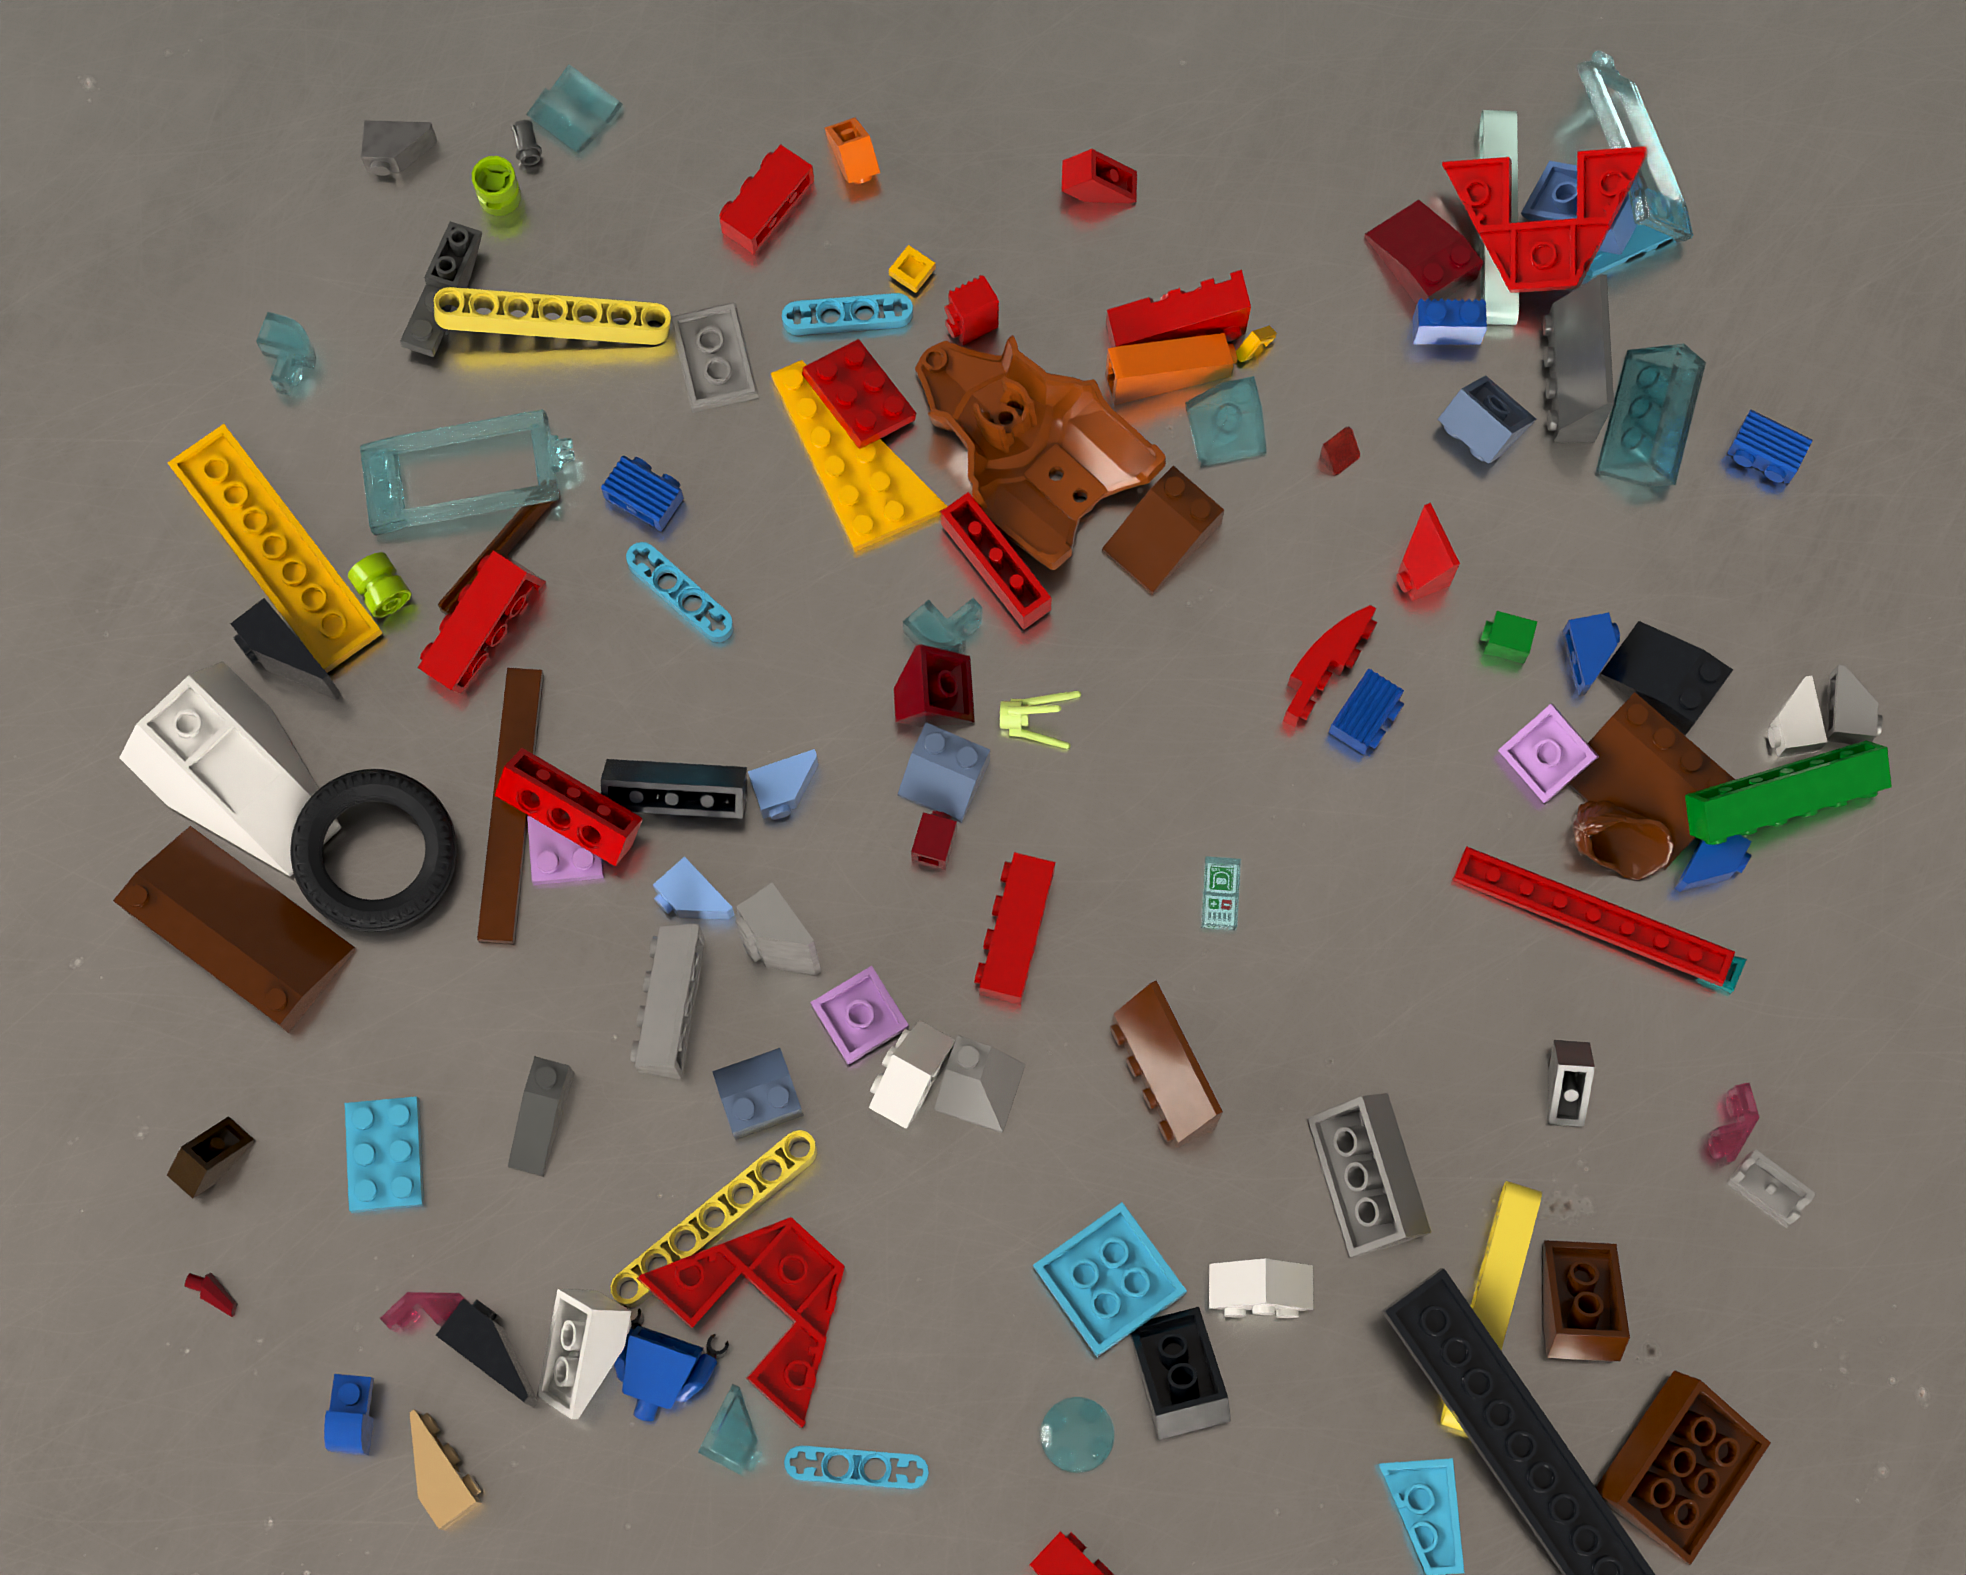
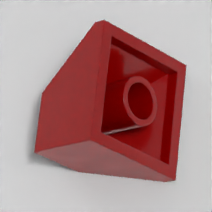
M1431 503L1423 507L1398 570L1399 573L1397 574L1401 590L1404 593L1408 592L1412 601L1450 587L1460 565Z

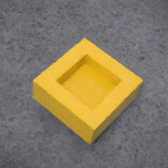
M908 245L889 268V276L914 293H917L936 269V263Z

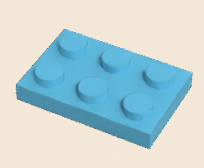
M416 1096L344 1103L349 1211L355 1213L424 1206L419 1098Z

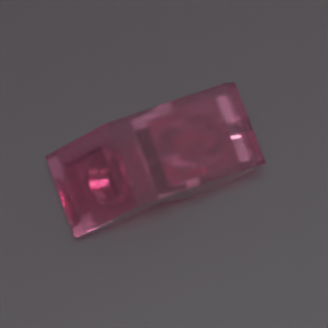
M1750 1082L1735 1085L1727 1091L1729 1097H1726V1108L1729 1116L1735 1118L1736 1123L1719 1126L1710 1132L1711 1138H1708V1148L1711 1157L1714 1160L1717 1159L1719 1168L1735 1161L1760 1118Z
M407 1292L380 1319L394 1332H397L400 1328L405 1331L418 1320L420 1315L417 1312L422 1308L437 1325L442 1327L462 1299L469 1303L470 1301L461 1293Z

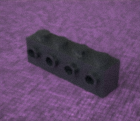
M607 759L601 777V794L631 812L742 819L747 799V767Z

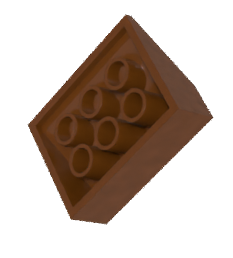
M1634 692L1588 742L1599 758L1567 785L1586 802L1608 800L1614 803L1615 806L1663 823L1670 830L1674 842L1671 859L1662 867L1663 870H1666L1695 838L1690 835L1685 795L1735 779Z
M1156 980L1147 985L1114 1013L1112 1020L1114 1024L1110 1026V1029L1119 1046L1124 1044L1130 1055L1126 1058V1062L1135 1078L1140 1076L1146 1089L1142 1090V1094L1151 1110L1156 1108L1162 1121L1158 1122V1126L1167 1142L1172 1140L1175 1147L1178 1148L1215 1130L1223 1111Z
M1674 1370L1596 1486V1489L1606 1504L1616 1513L1680 1560L1691 1565L1771 1442L1700 1379Z

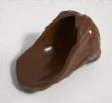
M1608 800L1598 802L1587 801L1579 805L1578 815L1573 823L1574 843L1581 854L1587 855L1599 865L1610 868L1625 878L1641 880L1653 875L1671 859L1674 847L1670 830L1660 821L1615 806L1614 803Z

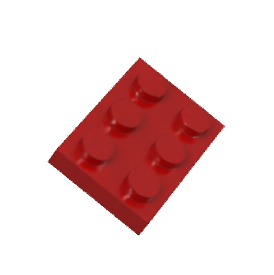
M859 339L803 367V377L859 449L915 421L916 411Z

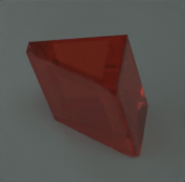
M1349 426L1345 427L1322 446L1319 459L1334 475L1340 474L1360 457V451L1353 430Z

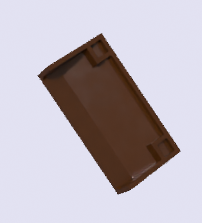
M189 826L139 869L113 900L125 912L134 916L272 1019L287 1033L292 1030L356 949L192 826Z

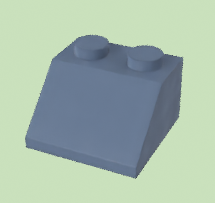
M1485 375L1463 387L1437 420L1444 425V429L1449 435L1456 439H1461L1469 446L1473 456L1489 464L1501 457L1535 422L1536 418Z
M926 722L911 753L898 796L930 810L949 814L952 816V819L962 823L990 763V749Z
M781 1048L712 1071L735 1140L804 1116Z

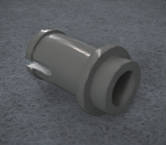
M529 120L515 122V125H512V132L514 133L517 145L516 158L523 165H534L540 161L542 149L537 145L533 123Z

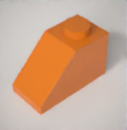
M856 117L824 128L841 173L848 183H865L871 180L873 175L880 173L870 135Z

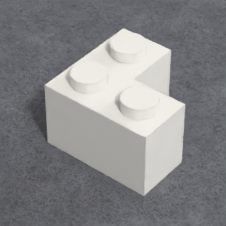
M921 1020L916 1023L911 1031L905 1029L899 1037L896 1046H892L882 1062V1065L886 1067L885 1073H879L871 1086L870 1092L875 1095L869 1108L907 1129L920 1111L931 1085L944 1069L952 1052L955 1039Z
M1266 1258L1209 1264V1308L1224 1310L1225 1317H1246V1310H1252V1314L1273 1315L1276 1311V1317L1297 1318L1299 1317V1311L1313 1310V1265Z

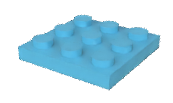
M1123 1202L1033 1265L1035 1271L1097 1357L1187 1294L1185 1287Z

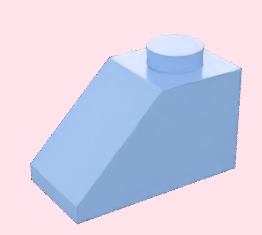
M815 749L748 771L763 819L771 817L772 820L788 816L792 809L797 808L819 765Z
M685 856L653 884L658 894L654 900L667 914L673 910L679 918L730 920L735 915L732 906Z

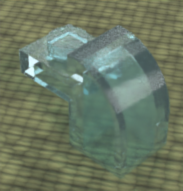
M267 312L256 343L263 355L278 359L270 381L277 393L290 396L293 386H298L303 372L301 366L314 370L316 365L315 349L306 331L298 322L282 315Z
M972 598L946 619L931 601L927 600L903 621V633L916 646L922 644L962 653L966 650V639L962 635L965 633L966 636H969L979 628L982 623V606Z

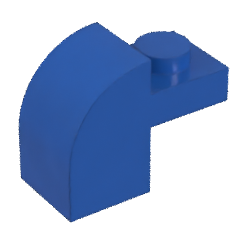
M334 1374L329 1411L326 1410L324 1424V1441L327 1451L369 1456L374 1418L369 1416L374 1378Z

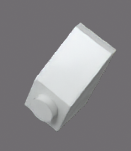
M1806 676L1799 683L1770 724L1771 727L1768 728L1769 743L1772 748H1776L1778 758L1819 752L1827 743L1812 676Z

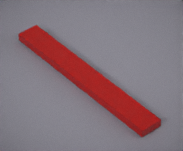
M1467 846L1453 878L1454 882L1720 987L1724 984L1735 955V951Z

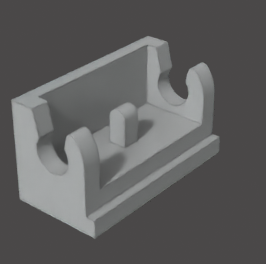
M1757 1149L1746 1155L1726 1183L1786 1228L1801 1216V1210L1816 1195L1814 1191Z

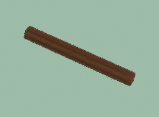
M545 480L440 600L438 607L444 614L448 615L454 612L459 604L458 597L460 592L467 584H472L477 576V567L480 561L486 555H490L493 550L507 556L560 494L555 484Z

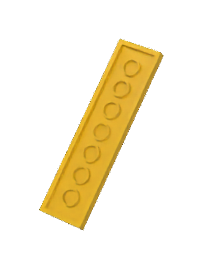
M222 424L167 462L326 673L383 634L225 424Z

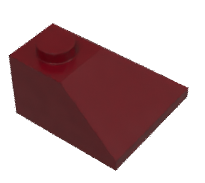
M922 644L915 646L894 686L896 722L924 727L926 722L934 726L974 723L970 656Z

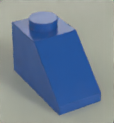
M1609 612L1568 620L1563 629L1579 695H1585L1617 647V643L1620 642L1618 625L1612 623Z
M1741 835L1727 837V841L1724 843L1709 845L1700 839L1674 889L1683 892L1728 880L1736 871L1742 873L1751 858V854L1747 853V850L1752 841Z

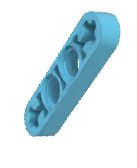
M901 293L801 300L790 302L782 310L784 329L796 336L901 328L908 325L913 318L912 301L908 296ZM879 305H883L884 318H879ZM894 305H901L903 310L902 316H895L893 311ZM861 306H868L872 308L874 314L868 320H860L855 316V311ZM826 309H835L840 313V318L836 322L827 323L821 318V315ZM816 310L815 316L817 323L812 324L811 311ZM794 313H800V324H794L792 319Z
M638 542L628 549L626 560L631 572L712 642L719 643L730 638L734 629L732 617L711 596L652 545L646 542ZM648 553L649 562L655 568L652 575L650 568L641 562L636 565V555L645 556ZM666 573L673 574L677 578V583L671 589H663L658 585L660 576ZM690 595L700 597L702 599L701 607L696 611L686 610L683 607V601L686 597ZM707 611H709L710 617L717 622L724 619V630L721 631L717 628L711 631V622L705 617Z
M795 1446L789 1450L784 1460L787 1473L793 1479L800 1481L912 1490L922 1487L929 1476V1469L925 1460L913 1454ZM803 1452L807 1460L818 1461L817 1453H824L825 1455L821 1463L823 1476H815L817 1468L806 1467L803 1474H798L797 1468L791 1466V1460L798 1459L799 1453ZM836 1455L844 1456L849 1462V1469L842 1477L832 1476L828 1471V1462ZM870 1459H881L886 1465L885 1475L879 1480L869 1479L865 1474V1464ZM890 1460H899L897 1468H908L910 1462H917V1468L923 1470V1475L917 1476L915 1483H909L908 1477L901 1474H896L897 1482H888L892 1473Z

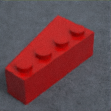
M1242 270L1230 273L1231 280L1215 284L1214 278L1200 282L1201 287L1187 293L1181 291L1180 288L1168 291L1157 302L1148 297L1107 309L1106 327L1111 348L1225 333L1227 341L1240 338L1246 334L1251 310Z
M494 550L480 561L477 567V576L472 584H467L460 592L458 597L459 604L453 613H449L442 620L439 626V631L441 632L433 643H429L424 648L420 656L422 661L417 667L448 689L458 693L464 691L488 659L489 653L486 652V649L489 646L494 647L500 643L508 633V625L506 624L508 620L516 614L521 615L529 605L526 602V596L533 588L539 591L546 582L515 560Z

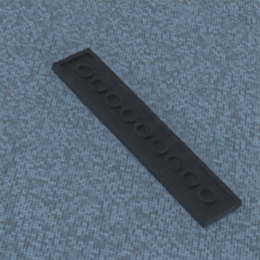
M1440 1268L1382 1310L1384 1316L1562 1575H1655L1445 1268Z

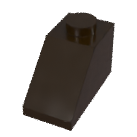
M228 1116L181 1146L167 1176L193 1199L216 1184L252 1145L254 1138Z

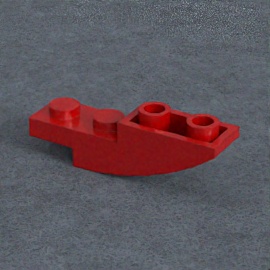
M1369 605L1342 619L1326 631L1305 653L1290 675L1287 686L1295 689L1297 693L1285 713L1284 722L1296 727L1300 718L1307 721L1316 705V702L1311 700L1316 690L1324 691L1333 673L1341 676L1345 667L1353 668L1361 653V650L1356 647L1362 638L1366 640L1370 638L1377 625V622L1373 620L1377 608Z

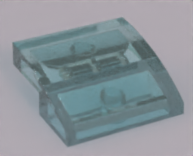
M568 64L550 91L545 88L526 115L579 154L608 125L623 104Z

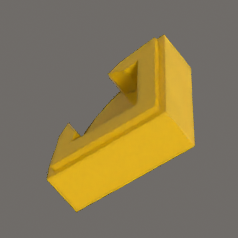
M1270 325L1252 331L1236 350L1237 359L1240 363L1250 360L1254 357L1252 354L1261 344L1267 347L1276 338L1277 333Z

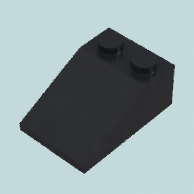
M265 598L230 623L237 632L233 640L253 665L259 661L267 671L334 699L342 696L326 671Z
M1638 621L1599 676L1629 697L1634 692L1637 693L1674 727L1686 735L1732 673L1733 669L1704 649Z
M462 1299L435 1336L524 1403L534 1408L538 1403L537 1397L504 1328L495 1322L499 1315L477 1299L473 1304Z
M1199 1307L1152 1318L1130 1334L1159 1440L1231 1422L1228 1395Z

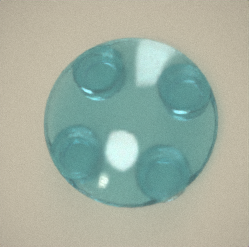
M1083 1397L1067 1398L1055 1404L1045 1415L1040 1432L1041 1444L1047 1457L1058 1468L1076 1473L1087 1472L1101 1465L1110 1454L1114 1444L1113 1423L1106 1410L1095 1401Z

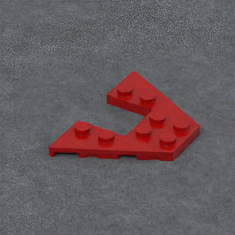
M1647 146L1577 151V218L1511 223L1512 160L1510 157L1442 162V166L1465 206L1508 290L1511 293L1577 289L1581 286L1648 155Z
M792 1217L641 1274L636 1278L690 1328L697 1324L740 1274L748 1279L794 1323L756 1365L746 1379L799 1428H803L806 1422L805 1417L810 1397L816 1382L818 1366L821 1363L827 1339V1330L837 1300L838 1287L841 1283L845 1266Z

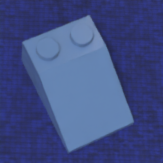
M1549 161L1521 212L1522 216L1530 221L1577 218V165ZM1636 176L1599 251L1619 255L1624 251L1649 203L1640 176Z

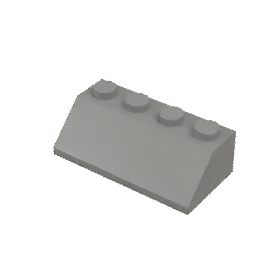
M773 882L736 906L739 918L735 922L739 927L740 938L744 943L745 950L754 962L760 959L766 968L814 976L821 972L813 938Z
M698 924L660 926L658 937H652L649 956L654 958L652 971H646L643 984V992H648L646 1006L640 1005L637 1017V1027H642L639 1041L634 1040L631 1050V1062H636L635 1068L638 1073L681 1079L705 945V938Z
M1388 1093L1361 1096L1308 1118L1350 1257L1402 1244L1432 1233Z

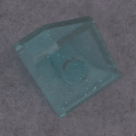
M1254 376L1221 382L1185 402L1200 467L1267 453L1262 405Z
M732 1384L698 1453L744 1477L747 1470L750 1472L754 1471L762 1452L757 1450L760 1440L745 1393L740 1387Z

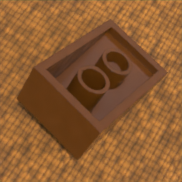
M1173 465L1146 493L1104 545L1102 551L1153 595L1222 524L1224 509Z
M1544 1240L1543 1328L1547 1358L1621 1361L1630 1339L1617 1244Z

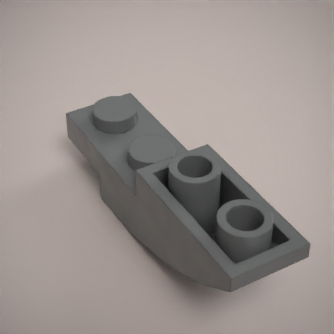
M451 221L449 222L424 277L426 282L424 290L400 340L403 348L434 357L444 334L449 335L450 330L440 327L435 321L434 297L439 290L446 287L467 288L481 242V231ZM446 305L441 308L446 312H453L457 310V308L452 305Z

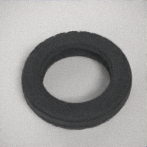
M363 769L343 774L329 781L311 796L302 808L294 825L290 856L293 873L301 892L319 913L332 922L349 929L381 932L406 926L421 918L437 904L447 890L455 870L457 842L453 823L447 810L437 796L425 785L399 772L385 769ZM370 801L390 803L406 811L419 825L425 840L424 862L415 880L400 893L376 900L358 898L339 888L328 875L323 860L324 839L333 821L346 809Z

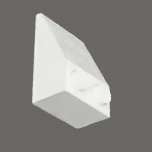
M558 1289L537 1397L570 1419H579L625 1347L626 1337L631 1329V1310L596 1290Z

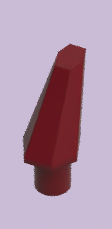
M192 1273L188 1274L184 1285L186 1288L199 1291L200 1299L231 1317L235 1315L236 1302L212 1273L205 1275V1278Z

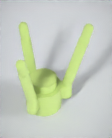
M1063 692L1026 699L1001 701L1000 729H1009V736L1024 737L1069 749L1071 745L1068 742L1024 730L1022 726H1029V714L1061 711V706L1032 705L1079 698L1081 692Z

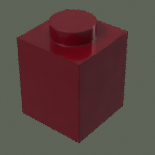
M932 811L931 814L923 812L911 850L912 861L946 870L957 833V821H953L952 816L944 812Z

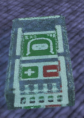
M1205 856L1201 928L1237 930L1241 859Z

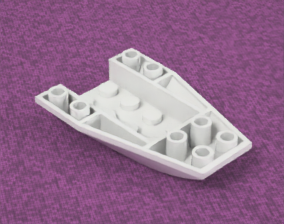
M224 662L188 675L136 724L120 759L168 807L289 877L292 876L294 873L291 864L290 845L294 825L304 805L319 788L272 709ZM337 819L329 827L324 844L342 828Z

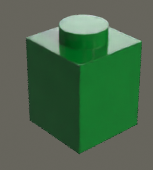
M1496 611L1492 621H1485L1480 640L1486 642L1483 653L1524 664L1530 654L1537 621Z

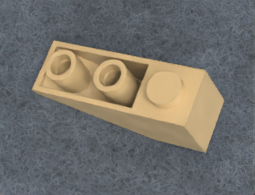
M414 1409L409 1413L418 1499L438 1529L446 1530L482 1504L477 1497L481 1493V1489L470 1474L463 1476L456 1465L461 1460L449 1443L444 1446L436 1436L440 1429L428 1412L422 1415L420 1411Z

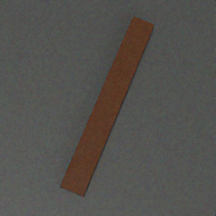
M507 668L477 935L479 942L514 944L528 815L496 797L495 792L504 766L521 748L535 755L543 682L542 670Z

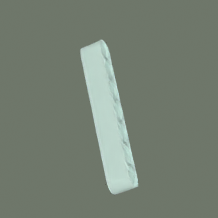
M1482 110L1479 128L1480 159L1510 157L1512 160L1511 223H1518L1517 111ZM1480 237V258L1484 261L1480 270V300L1484 299L1486 301L1487 324L1516 325L1519 315V293H1511L1508 290Z

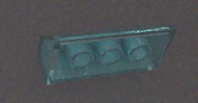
M1675 344L1627 350L1596 470L1600 475L1644 487L1676 485L1706 362L1687 345Z

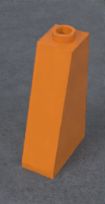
M1225 333L1108 348L1105 377L1115 406L1231 377L1233 365L1237 363V355L1233 343H1227Z

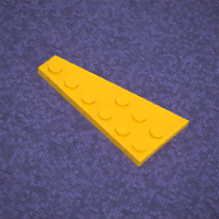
M802 360L771 373L773 383L854 552L941 515L940 511L946 508L947 505L881 439L861 449L857 447L803 377L802 370L806 364Z

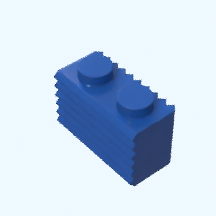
M1421 298L1417 302L1413 315L1414 344L1481 345L1487 331L1486 301L1484 299L1480 301L1476 298L1473 301L1461 299L1458 301L1455 298L1451 301L1448 298L1444 301L1441 298L1437 301L1434 298L1431 301L1428 298L1424 301Z
M1750 409L1727 453L1729 456H1734V461L1744 467L1753 466L1760 471H1764L1765 476L1774 482L1784 481V483H1790L1813 440Z
M623 455L605 483L602 484L601 490L604 498L662 532L684 499L682 489L679 488L681 486L680 483L668 474H663L660 477L651 471L652 467L639 457H634L631 460Z
M1368 669L1331 724L1328 733L1362 754H1365L1369 746L1376 749L1386 733L1385 730L1381 729L1388 718L1394 721L1404 706V703L1400 701L1404 690L1391 683L1390 680H1386L1378 673H1375L1372 669Z

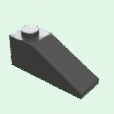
M534 1056L522 1097L508 1162L509 1168L544 1176L575 1074L569 1065Z

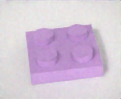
M1554 704L1548 705L1498 749L1501 755L1543 803H1547L1599 758L1598 754Z
M872 966L810 1002L848 1065L899 1035L905 1029H909L907 1021Z

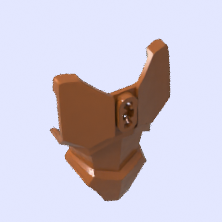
M1013 335L1007 339L1002 355L978 352L943 341L925 350L915 367L929 403L930 412H928L932 424L942 429L953 430L968 450V480L972 485L973 498L1000 531L1049 569H1057L1072 556L1074 538L1079 521L1093 509L1096 503L1102 498L1120 491L1148 484L1166 465L1165 454L1157 445H1152L1109 406L1094 379L1083 381L1074 377L1046 373L1044 369L1018 350V345ZM1057 474L1063 476L1062 479L1057 481L1051 479ZM1074 494L1084 496L1087 499L1084 502H1076Z

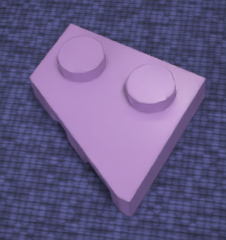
M527 816L533 885L604 878L602 858L534 818Z

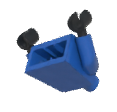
M639 1308L637 1317L631 1321V1329L627 1334L625 1347L615 1361L614 1368L617 1378L623 1382L622 1392L638 1399L633 1415L640 1420L650 1422L654 1421L658 1406L672 1409L677 1401L686 1402L705 1387L717 1366L716 1359L723 1357L727 1353L729 1343L727 1341L722 1350L715 1351L711 1347V1343L716 1337V1334H713L707 1340V1353L702 1354L703 1347L642 1327L644 1316Z

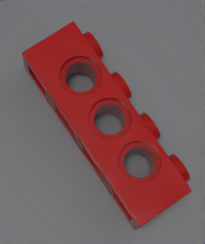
M521 748L504 766L495 792L496 797L614 866L631 849L643 820L640 816L524 748Z

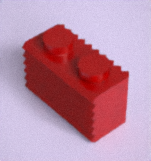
M979 275V279L973 278V282L968 281L967 285L962 284L961 288L956 287L955 291H949V304L944 306L948 319L945 320V325L953 338L958 337L961 343L965 345L999 327V300L985 276Z

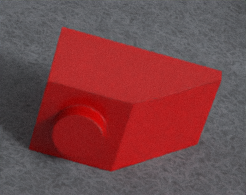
M1089 149L1063 160L1062 192L1083 202L1132 204L1137 202V171L1094 149Z

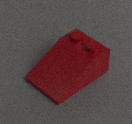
M1417 200L1368 231L1364 236L1416 304L1421 298L1424 301L1428 298L1431 301L1434 298L1437 301L1441 298L1445 300L1476 280L1484 262L1461 233L1420 200Z

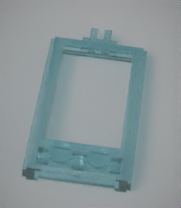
M1600 50L1595 51L1592 55V61H1584L1578 64L1577 70L1610 149L1631 147L1606 86L1619 93L1640 146H1647L1648 155L1646 160L1660 191L1659 193L1648 188L1640 169L1628 192L1635 224L1646 225L1673 237L1674 241H1687L1693 237L1687 205L1635 82L1619 74V71L1615 69L1612 56Z
M541 409L392 436L363 444L360 447L371 532L377 536L407 527L559 500L556 472L563 470L562 464L575 460L574 451L569 450L573 448V441L571 438L559 439L557 435H551L547 413ZM531 430L538 485L405 509L398 454Z

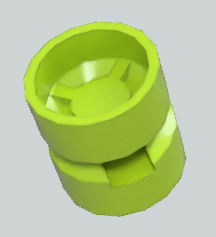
M488 156L481 159L474 166L471 174L472 183L482 209L494 216H505L512 213L521 201V190L512 164L499 156Z
M383 552L374 553L363 558L348 572L349 580L358 594L364 595V603L375 618L385 617L396 612L409 601L412 595L401 576L395 575L397 570L386 553Z

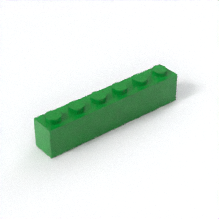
M1866 740L1686 794L1690 835L1705 841L1709 845L1721 844L1727 841V837L1751 835L1757 832V828L1767 825H1784L1788 822L1789 818L1813 816L1818 813L1819 809L1825 807H1842L1848 804V800L1875 797L1878 795V791L1892 787L1888 748Z

